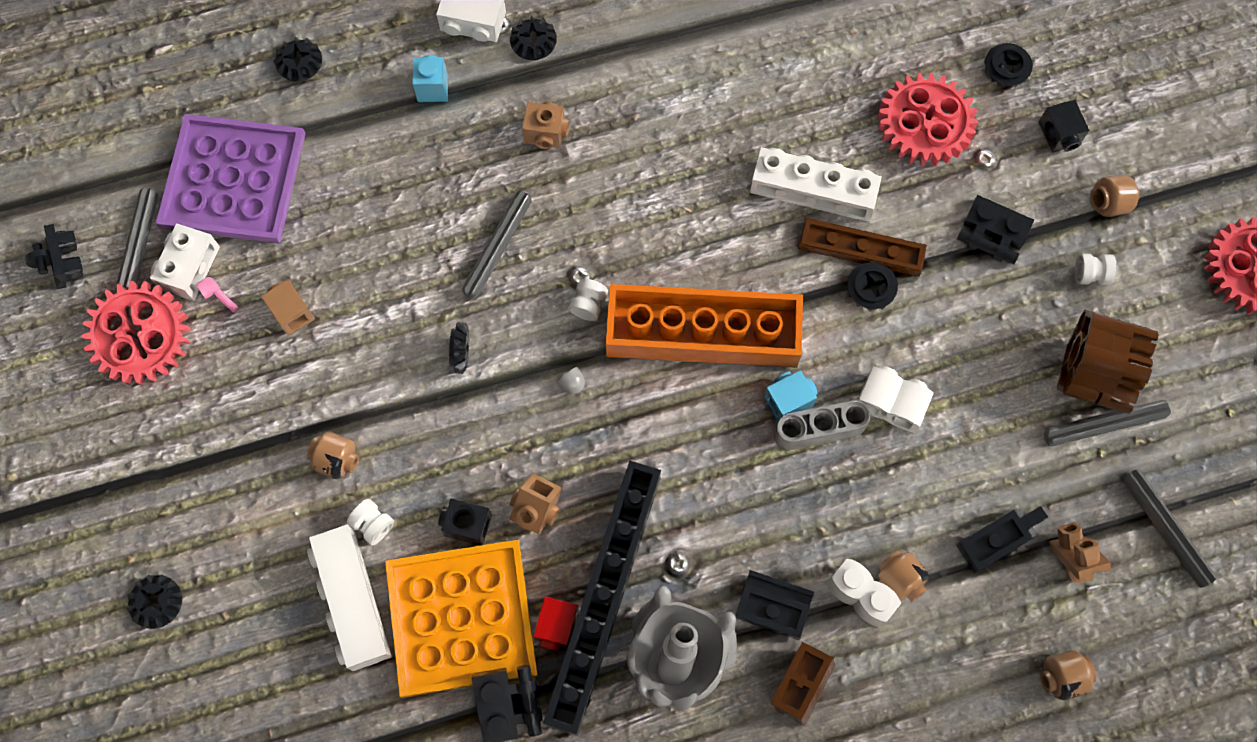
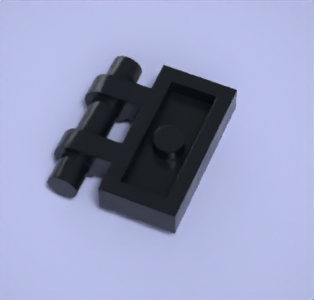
M977 195L963 223L964 226L974 231L972 233L961 228L957 240L966 243L967 248L976 251V249L993 255L992 259L998 262L1004 260L1014 265L1019 257V253L1008 248L1012 246L1020 250L1023 247L1034 219ZM983 234L1000 241L999 244L983 238Z
M530 665L517 667L518 679L510 681L506 668L472 674L471 678L483 742H503L518 739L517 725L527 724L530 737L542 734L540 723L543 720L542 709L537 707L535 691L538 687L536 678L532 677ZM518 693L521 694L524 709L514 711L511 695Z

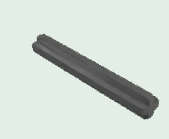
M142 188L139 191L117 280V284H121L126 290L129 289L130 281H134L137 284L158 199V193L151 188ZM116 284V288H115L114 294L117 293V284Z
M523 191L516 192L462 287V292L465 296L471 299L478 298L532 203L531 196Z
M1159 400L1135 406L1130 414L1115 411L1051 427L1044 432V437L1048 446L1053 447L1164 419L1171 414V409L1166 400Z
M1136 469L1125 475L1123 482L1196 584L1203 588L1213 583L1217 576L1142 472Z

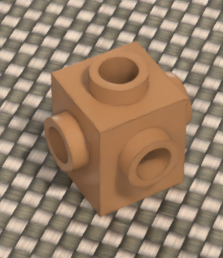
M528 102L522 128L524 143L533 144L542 149L560 148L562 137H568L570 120L565 119L564 107L551 102L543 104Z
M533 473L521 488L518 487L515 490L509 504L513 506L509 520L519 524L526 530L539 534L546 524L552 525L558 516L560 507L556 506L562 487Z

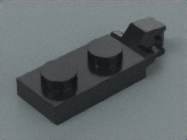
M1041 506L1024 515L1021 509L1013 510L962 540L956 546L975 574L1032 540L1033 536L1037 535L1033 527L1044 521L1048 516Z

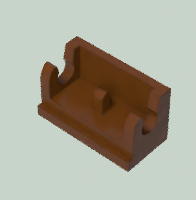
M802 642L770 704L779 713L789 715L795 722L805 727L835 667L834 658Z

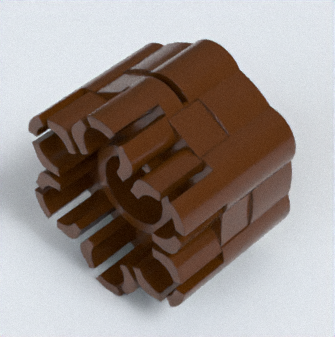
M1085 309L1067 343L1057 390L1073 398L1090 403L1095 402L1097 405L1130 414L1134 408L1129 404H1136L1139 390H1143L1145 383H1148L1152 369L1150 368L1153 365L1151 357L1156 348V344L1151 343V341L1158 340V331Z

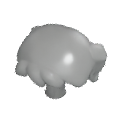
M660 586L653 598L640 608L632 621L634 638L628 649L627 665L642 698L651 700V702L659 707L673 706L678 710H685L691 707L694 702L704 699L711 694L719 684L724 670L732 666L737 658V640L734 627L736 616L732 612H726L717 620L708 612L688 604L671 602L670 590L666 586Z

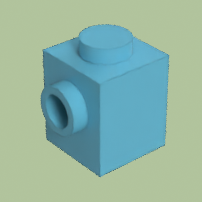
M426 55L413 58L412 84L418 102H448V73L444 57Z
M801 370L794 374H791V372L781 374L774 379V384L766 388L764 398L778 422L786 414L812 408L818 394L811 378H805Z

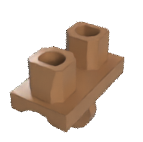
M1076 522L1058 527L1059 539L1049 541L1050 550L1066 566V574L1073 582L1091 581L1095 572L1111 571V563L1099 551V544L1094 539L1086 538L1082 534V528Z

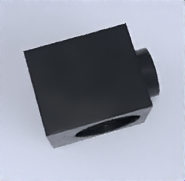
M1075 99L1047 107L1039 120V125L1052 153L1060 150L1069 152L1077 149L1082 145V141L1090 131Z
M450 498L448 507L443 506L438 525L442 526L441 531L445 537L481 546L484 545L492 513L487 507ZM470 515L472 522L467 528L459 529L455 526L456 520L460 516Z

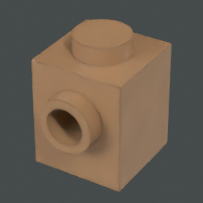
M289 279L283 283L279 282L272 285L267 290V293L261 296L288 336L315 320Z

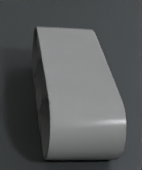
M852 400L789 413L779 420L774 433V439L779 447L785 450H794L856 437L864 431L871 417L870 410L863 402ZM846 414H856L860 418L861 423L858 425L851 424L847 421ZM814 421H826L830 430H818L814 425ZM786 426L794 427L798 432V436L795 438L787 437L783 433L782 428Z

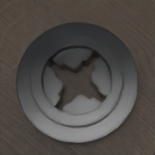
M532 15L528 20L523 21L520 19L518 25L512 27L509 37L513 51L519 57L526 60H539L547 57L554 50L557 43V35L553 24L547 23L544 17L540 20L535 19ZM531 31L536 32L538 36L536 37L535 46H532V42H530Z
M295 37L291 42L283 41V46L276 50L274 63L278 73L283 78L296 82L305 81L313 77L321 68L322 54L317 44L312 43L308 38L299 40ZM296 52L301 53L302 56L299 67H297L293 60L295 54H297Z
M1002 43L994 46L989 50L984 60L985 73L991 76V82L997 81L1002 84L1003 88L1007 85H1013L1016 88L1020 83L1026 82L1033 69L1032 59L1028 52L1012 43ZM1004 61L1008 65L1014 66L1011 72L1007 68H1002Z
M868 262L857 266L851 272L847 282L849 297L856 302L857 307L867 308L869 312L874 309L883 310L893 302L898 291L897 279L893 272L886 266L875 262ZM867 279L872 285L881 284L877 288V296L871 290L862 291L867 286Z
M457 322L456 327L451 329L449 365L453 367L455 374H463L469 360V327L463 322Z
M162 574L147 575L143 580L135 582V587L131 593L127 594L129 601L126 609L130 613L132 621L148 629L161 628L171 623L178 615L182 606L180 587L174 580ZM146 593L155 596L161 593L158 602L162 610L152 606L146 607L149 604Z

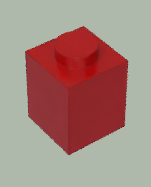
M544 597L534 633L535 640L541 642L540 648L553 652H559L560 647L568 648L579 612L578 605Z

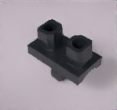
M54 224L44 225L47 250L43 249L41 243L33 244V251L25 256L26 265L30 268H37L40 275L47 274V266L51 265L56 289L66 288V280L83 276V268L79 256L64 259L61 257L63 252L77 251L74 231L55 232Z

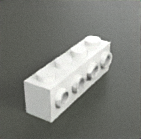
M761 147L750 193L869 222L875 208L882 176L875 175L873 172L865 169L854 170L846 168L836 162L825 163L817 161L807 155L796 156L784 153V151L778 148L767 149Z
M347 524L309 537L312 548L307 549V553L312 567H318L321 580L316 581L317 589L321 599H327L330 612L326 613V620L330 631H336L339 644L335 645V651L340 665L345 664L346 668L355 671L392 658L355 531Z

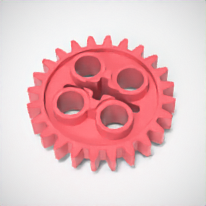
M918 73L915 81L909 76H906L903 84L897 81L893 90H887L877 119L881 120L878 130L885 131L882 141L892 140L889 146L890 151L899 148L898 158L908 154L910 155V164L916 158H919L922 167L925 166L927 160H931L932 164L936 167L940 158L946 164L950 162L952 155L959 158L962 151L968 149L971 143L970 140H973L976 134L975 128L978 124V120L974 119L977 109L970 108L973 98L963 99L966 92L965 88L956 91V81L947 85L945 84L946 76L944 75L939 81H935L933 73H930L928 80H924L921 73ZM913 100H919L923 104H917ZM942 110H947L951 114H946ZM903 125H910L913 129H907ZM932 135H938L942 140L936 139Z
M1252 217L1247 223L1243 218L1239 219L1235 224L1229 223L1214 236V240L1208 245L1210 251L1204 256V259L1210 261L1204 270L1214 273L1207 280L1208 283H1218L1219 285L1214 293L1224 292L1226 294L1223 300L1224 303L1234 300V310L1236 311L1243 305L1246 306L1247 315H1251L1257 310V248L1252 245L1253 243L1257 246L1256 217ZM1232 263L1236 264L1240 270L1236 269Z
M130 281L128 290L121 284H117L116 294L111 293L107 289L105 290L107 297L105 302L97 298L94 300L99 306L97 311L87 310L93 316V320L82 323L90 328V332L81 335V338L91 341L89 345L84 347V351L95 353L89 361L95 365L101 363L98 371L103 374L110 371L109 378L115 381L122 375V382L126 384L131 383L133 376L136 383L143 385L145 376L149 380L156 382V372L159 371L165 376L169 375L166 366L171 364L178 367L179 365L174 357L176 355H186L180 349V345L190 344V341L183 337L182 334L191 331V328L181 323L189 317L185 313H177L183 305L179 301L171 303L174 295L170 292L163 295V288L159 285H156L151 291V285L146 281L143 282L140 289L134 281ZM147 306H152V315L148 319L142 320V310ZM127 307H131L132 321L127 315ZM116 317H121V326L117 330L111 331L110 324L112 320ZM134 325L142 329L137 332L139 340L132 337V335L136 334ZM157 335H162L163 344L157 349H152V339ZM141 345H142L143 348L146 350V353H147V358H146V359H143V358H142L143 353H142ZM131 346V356L126 360H121L120 354L123 348Z

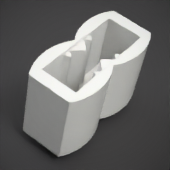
M873 366L858 401L868 406L871 416L883 419L900 429L915 433L922 423L933 392L927 389V385L919 380H903L897 376L895 370L889 367L880 366L878 368Z
M846 559L827 582L829 590L837 599L846 604L853 605L859 617L875 627H880L886 623L901 604L900 599L891 588L883 583L874 581L869 571L863 565L851 559Z

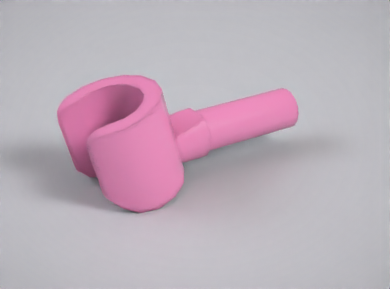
M207 277L196 284L205 299L215 294L217 299L232 312L238 309V306L221 291L213 278Z

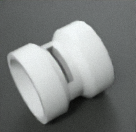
M1079 253L1075 263V280L1077 284L1089 285L1095 281L1099 285L1111 286L1116 275L1114 255L1101 254L1097 258L1093 257L1092 254Z
M580 279L576 287L577 296L571 299L568 310L581 319L596 321L601 312L599 306L601 302L606 300L608 289L597 281Z
M366 499L360 503L347 519V524L355 531L360 530L364 534V539L371 545L380 542L388 534L395 522L389 515L381 514L378 511V506L371 499Z

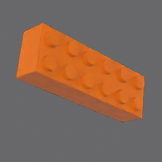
M610 284L606 357L797 368L802 356L803 294Z

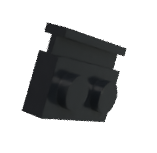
M750 570L735 614L736 619L800 640L814 591Z

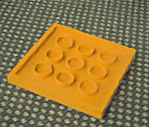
M519 540L385 561L399 694L401 698L472 687V674L500 668L507 669L509 680L518 679L516 668L522 665H530L532 677L538 676Z

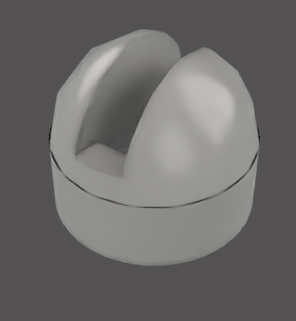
M575 367L561 377L557 384L564 392L573 395L581 392L585 379L581 371Z

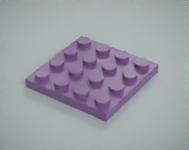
M184 114L156 225L160 229L173 230L177 223L214 236L280 244L306 135L304 129Z

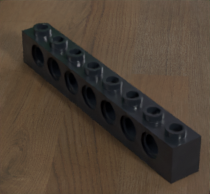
M629 460L543 724L547 727L577 737L579 736L661 480L660 469Z

